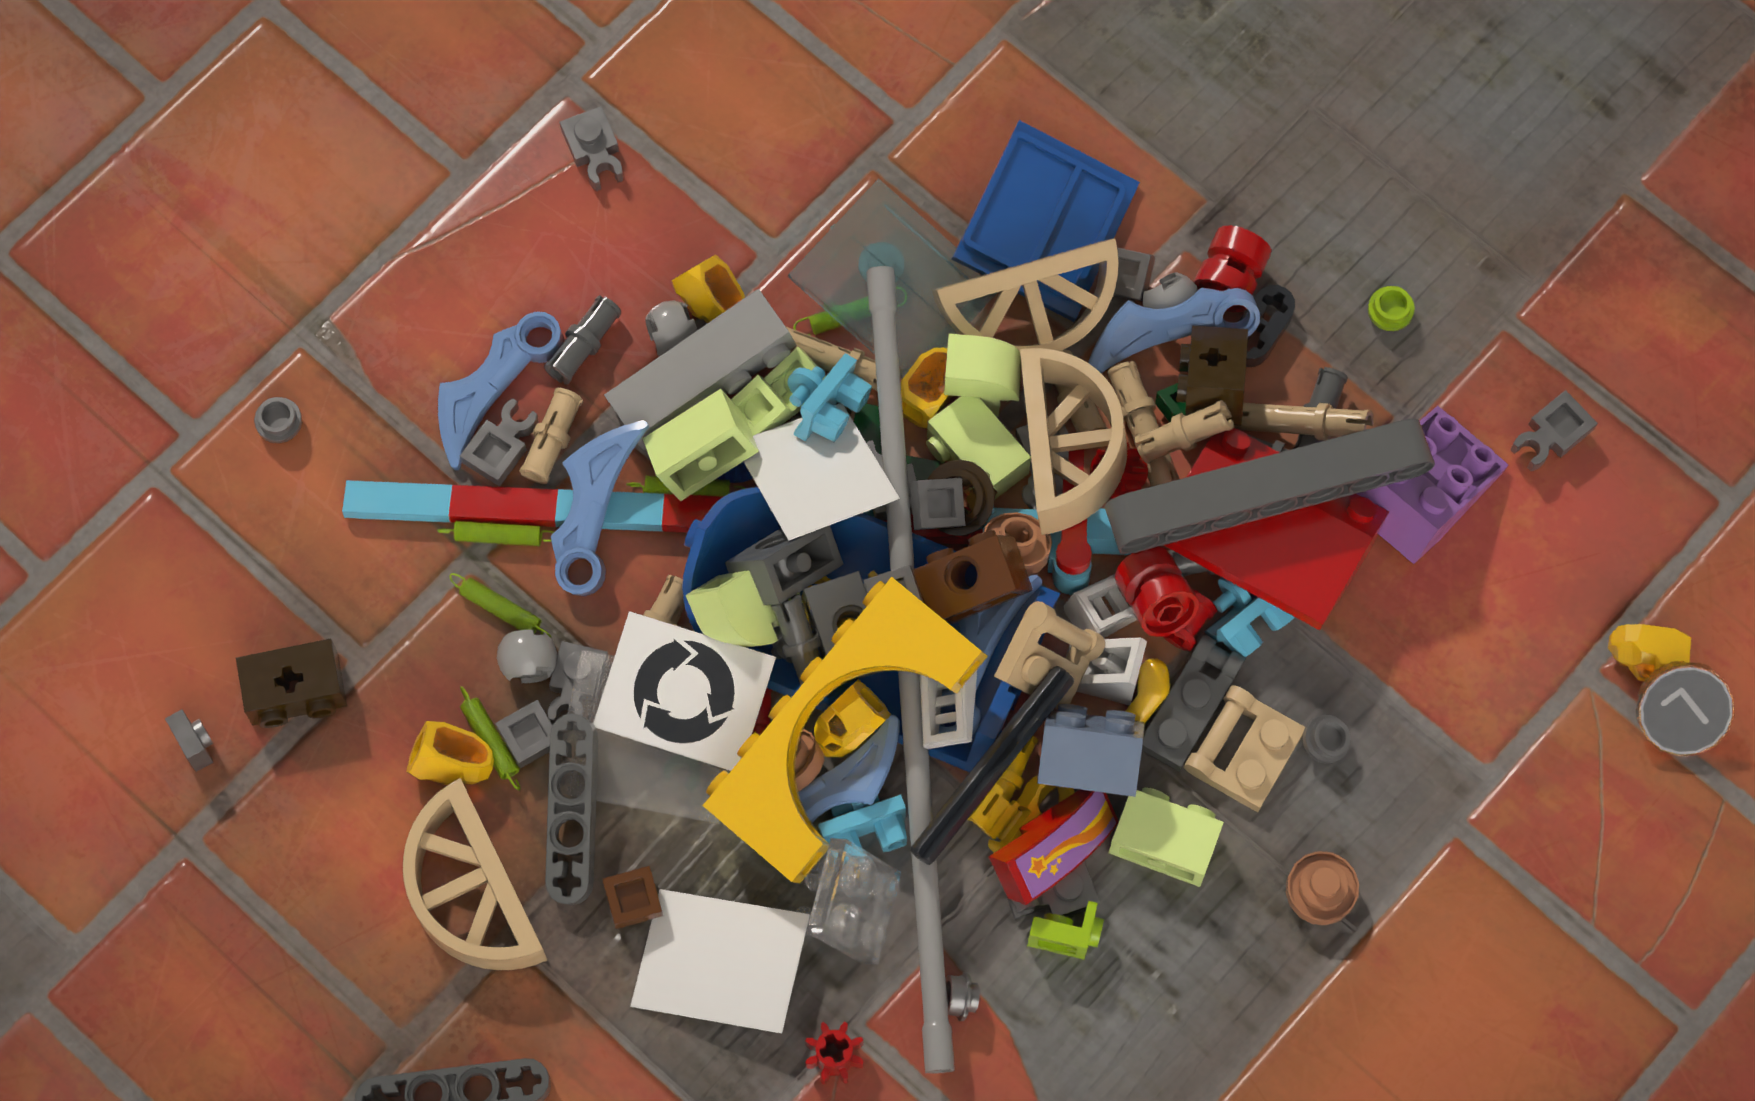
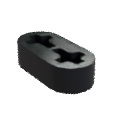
M1268 285L1262 288L1254 297L1260 312V322L1256 331L1261 334L1257 348L1253 347L1249 352L1247 351L1246 367L1261 365L1268 358L1291 322L1295 310V299L1292 293L1285 287ZM1274 301L1280 302L1282 304L1280 312L1276 311L1269 322L1264 320L1267 305L1273 304ZM1246 309L1239 321L1246 317L1248 309Z

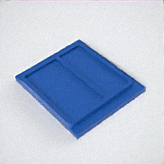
M1019 120L951 260L981 275H986L1100 241L1114 239L1140 182ZM1099 263L1058 275L1089 292L1099 271ZM1037 280L1044 307L1074 322L1082 305ZM1021 285L1018 294L1025 297L1024 289Z

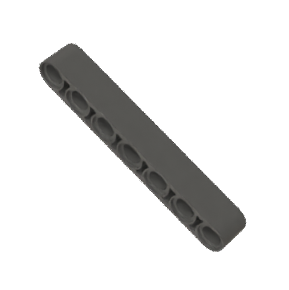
M1406 419L1126 493L1111 499L1104 507L1119 552L1130 554L1409 480L1433 469L1435 462L1420 421L1418 419Z

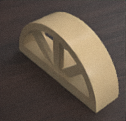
M1116 240L1100 241L931 291L941 314L958 334L993 338L1022 285L1038 344L1015 347L1018 350L1045 348L1062 351L1084 338L1097 325L1112 300L1117 283L1119 264ZM1099 263V275L1094 295L1058 275ZM1037 280L1086 307L1081 317L1069 329L1054 338L1052 337ZM1001 291L979 331L962 316L955 305Z
M1025 348L1020 349L1035 499L1041 534L1045 535L1065 530L1082 522L1107 502L1117 488L1124 473L1127 460V438L1118 396L1108 380L1096 368L1076 356L1058 350ZM1045 383L1058 384L1073 389L1048 417ZM1088 398L1101 409L1111 425L1109 429L1054 436ZM1108 446L1103 459L1090 476L1056 454L1057 452ZM1054 472L1074 485L1075 488L1057 496Z
M461 778L444 787L429 800L417 816L409 832L403 855V878L411 907L430 938L449 955L469 965L490 970H515L547 961L536 933ZM455 812L470 846L436 836L434 833L443 821ZM426 850L480 867L424 895L422 893L421 870ZM487 883L466 941L448 932L430 914V910ZM497 903L518 943L517 946H482Z

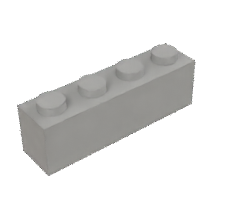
M758 288L604 394V396L624 425L642 420L649 424V428L642 436L644 438L719 389H722L725 394L728 393L730 395L740 392L752 380L753 375L765 367H776L790 355V350L797 345L788 329ZM641 438L638 442V445L641 447L643 451H645L646 447L643 439Z

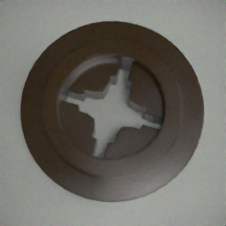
M952 460L937 467L927 480L962 478L963 490L973 488L966 498L970 510L964 508L966 526L937 529L949 535L968 536V534L984 528L988 518L995 513L994 500L998 492L993 487L990 474L975 462Z

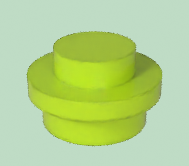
M1387 286L1378 289L1371 296L1368 303V315L1371 321L1378 328L1386 331H1398L1405 328L1411 322L1414 315L1415 306L1411 296L1398 286Z

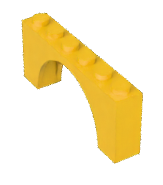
M893 577L886 584L879 581L871 588L862 602L866 606L863 612L854 622L848 619L838 628L831 639V642L835 645L823 660L820 657H816L805 668L800 676V680L804 682L792 698L787 694L776 703L769 713L768 717L772 722L761 735L756 732L753 733L743 743L737 752V755L741 758L730 773L725 770L719 773L706 790L710 797L702 806L794 883H801L831 847L808 818L800 800L795 775L796 751L799 738L816 706L830 692L843 683L858 676L879 671H905L920 674L943 684L957 694L988 657Z

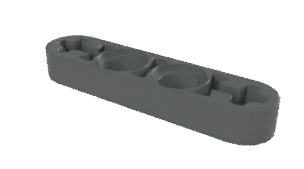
M573 713L563 715L557 719L550 733L545 875L546 889L550 897L558 903L568 905L580 904L585 901L591 894L594 885L598 763L597 728L586 717ZM574 723H577V729L586 733L585 740L577 741L576 757H586V765L573 762L561 764L562 756L572 758L571 743L563 741L564 732H570ZM578 771L585 779L584 791L577 798L568 799L561 792V779L568 772ZM574 819L582 825L584 835L580 844L567 848L559 840V830L563 823ZM558 853L570 856L583 854V863L572 861V874L574 877L581 878V886L573 888L571 896L567 897V890L560 888L558 881L559 878L567 877L568 862H558Z
M523 1058L373 1077L367 1079L359 1086L355 1093V1101L373 1099L374 1090L382 1089L386 1097L401 1096L398 1089L399 1085H406L404 1095L406 1101H415L417 1088L426 1082H435L440 1085L442 1089L440 1101H470L465 1097L464 1088L467 1081L475 1076H484L492 1083V1092L484 1101H544L550 1093L551 1080L547 1069L542 1063L534 1059ZM527 1070L532 1072L534 1078L542 1079L541 1084L533 1086V1094L525 1095L521 1087L506 1088L509 1098L500 1100L502 1087L497 1077L498 1073L506 1072L505 1080L507 1083L521 1081L523 1079V1072Z

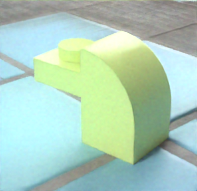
M949 334L944 395L981 398L992 413L999 417L1000 401H1019L1022 368L1020 350L1005 341L995 338Z
M749 570L718 575L686 594L696 622L704 635L724 643L746 648L769 645L778 641L773 629L779 626L775 612L772 610L771 605H763Z

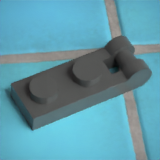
M1206 634L1199 641L1191 658L1143 736L1142 751L1178 772L1182 769L1246 660V657L1236 651L1230 654L1216 646L1217 640ZM1206 662L1221 670L1216 681L1200 672Z

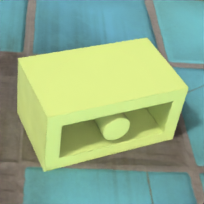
M722 389L714 392L642 438L656 476L680 501L759 452L744 414Z
M961 396L928 421V440L926 445L932 455L942 464L952 460L975 462L990 474L993 487L998 492L995 499L1029 474L1031 456L980 398ZM968 488L963 491L967 495H969L971 493L970 490H972L973 488Z
M1142 788V791L1136 790V797L1128 796L1113 836L1109 853L1200 887L1224 822L1215 819V813L1202 806L1191 804L1185 808L1169 802V796L1156 789Z

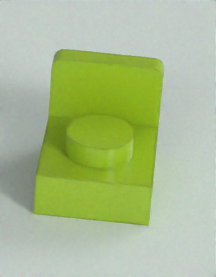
M1088 901L1082 928L1073 926V920L1062 915L1047 913L1044 914V918L1034 916L1027 946L1084 960L1088 946L1098 948L1104 919L1095 917L1098 903Z

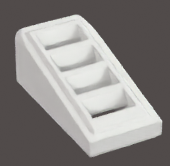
M1115 574L1075 592L1064 605V611L1073 625L1082 630L1092 629L1104 638L1137 620L1132 612V608L1128 606L1116 585ZM1101 597H1106L1115 615L1112 616Z
M977 670L957 694L942 696V689H947L946 686L931 678L920 675L924 748L933 749L972 742ZM955 704V712L940 714L941 707ZM956 722V731L939 733L940 724Z

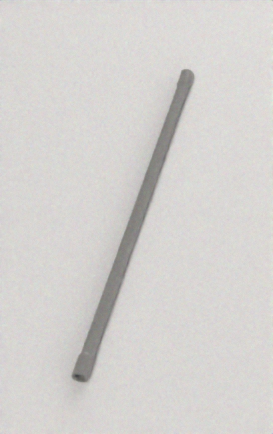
M877 266L868 269L866 273L869 311L872 315L883 471L900 499L886 504L890 568L892 571L911 565L914 570L895 315L897 311L895 270L889 266ZM898 671L910 841L912 846L933 820L928 749L923 747L920 674ZM911 852L924 1018L922 1038L925 1073L955 1071L952 1027L948 1019L937 859L932 864L927 865L917 859Z

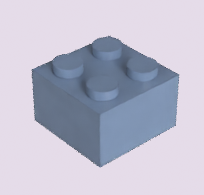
M1059 704L1058 710H1053L1046 718L1037 784L1136 797L1144 722L1135 721L1136 715L1130 712L1109 710L1106 712V717L1088 715L1087 708L1083 706Z

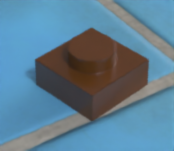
M650 865L602 879L616 929L663 916Z

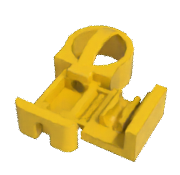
M1035 776L1026 784L1017 801L1012 800L1009 803L1001 796L1005 790L995 783L967 820L974 822L991 839H996L997 837L1001 840L1000 842L991 839L988 841V847L995 853L1022 835L1019 830L1021 826L1042 814L1039 810V805L1055 787L1058 788L1059 802L1072 795L1074 789L1037 784L1038 776Z

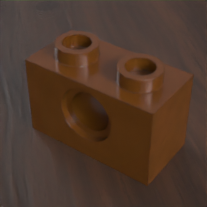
M990 530L969 538V547L954 552L953 548H947L926 557L928 564L913 570L924 604L951 625L1033 591L1015 537L996 535L995 530ZM973 564L977 569L978 577L974 586L970 588L966 583L965 573L967 568Z

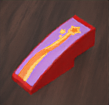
M1080 789L1019 828L1022 834L1020 837L988 856L1007 898L1027 905L1051 889L1083 863L1106 840L1119 823V820L1106 793Z

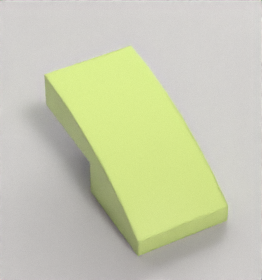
M800 347L794 349L765 378L757 375L731 399L744 414L753 436L782 425L800 411L801 406L796 407L789 400L793 393L788 387V378L797 368H807L812 371L817 366Z

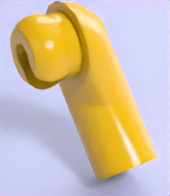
M1151 658L1141 664L1138 674L1137 696L1125 710V712L1136 715L1135 721H1141L1145 724L1169 694V671L1163 661Z

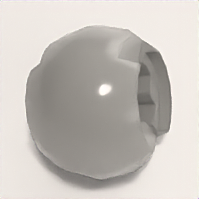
M1174 272L1160 279L1161 284L1148 291L1144 290L1142 304L1143 307L1152 309L1173 307L1192 297L1198 291V288L1186 275Z
M676 300L664 301L654 306L645 318L647 330L651 341L654 340L659 357L697 331L694 319H690L686 303Z
M519 630L508 633L503 637L497 651V661L502 674L509 681L512 678H521V683H534L548 679L556 667L558 656L553 640L545 632L543 635H534L533 630Z

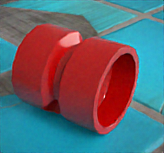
M1232 225L1222 226L1218 228L1208 249L1207 255L1209 258L1202 262L1193 282L1197 285L1198 290L1206 288L1225 291L1227 289L1239 288L1246 290L1253 296L1257 286L1255 279L1262 276L1271 257L1272 249L1262 237L1252 231ZM1233 305L1226 311L1242 312L1247 308L1241 305Z
M1158 546L1131 553L1117 567L1115 573L1116 585L1126 602L1131 605L1132 612L1140 626L1148 635L1155 637L1169 636L1183 629L1196 616L1199 608L1198 598L1187 580L1182 576L1180 568L1166 548Z

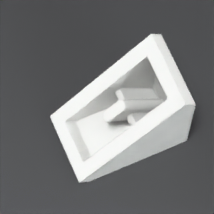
M1141 637L1104 639L1105 648L1103 653L1097 659L1090 661L1077 692L1130 705L1147 641Z

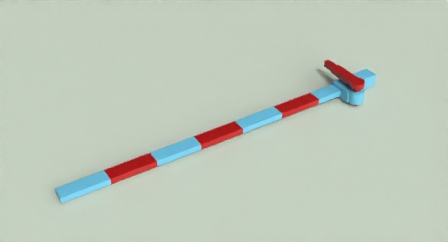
M1084 449L1069 451L1068 462L1083 472ZM1063 479L1062 494L1075 488L1074 485ZM346 480L342 513L344 518L450 523L469 521L490 524L504 523V525L560 527L571 510L573 490ZM612 492L602 529L688 533L692 522L695 519L702 521L713 505L724 496L690 495L680 501L674 494ZM994 508L995 513L988 518L984 528L992 518L1003 513L1018 512L1031 515L1038 520L1037 510ZM1100 508L1090 517L1070 528L1050 533L1052 546L1048 559V573H1052L1053 584L1059 591L1064 594L1073 595L1089 585L1092 554L1130 555L1119 552L1104 508ZM873 509L864 512L874 517ZM911 515L912 533L936 543L969 545V538L984 532V528L968 534V536H954L946 534L937 528L914 530L913 515Z

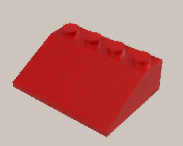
M1233 428L1211 437L1187 477L1280 452L1248 436L1245 432ZM1353 494L1169 543L1164 546L1320 631L1370 552L1389 511L1374 504L1368 498Z

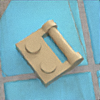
M1040 601L1034 602L1026 610L994 677L1031 695L1053 667L1059 666L1074 678V684L1056 705L1055 709L1058 710L1059 704H1070L1090 661L1097 659L1103 653L1105 648L1104 637L1092 629L1082 630L1060 618L1051 606ZM1047 632L1071 645L1066 658L1039 645L1037 642L1041 634Z
M1232 685L1223 698L1226 703L1197 753L1189 755L1184 768L1194 777L1252 810L1259 812L1302 738L1305 727L1256 700L1245 689ZM1243 714L1254 720L1228 767L1223 771L1216 767L1213 762Z

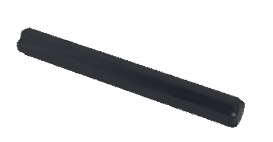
M1059 666L1053 667L911 846L910 851L917 859L930 865L941 854L1074 684V678L1066 670Z

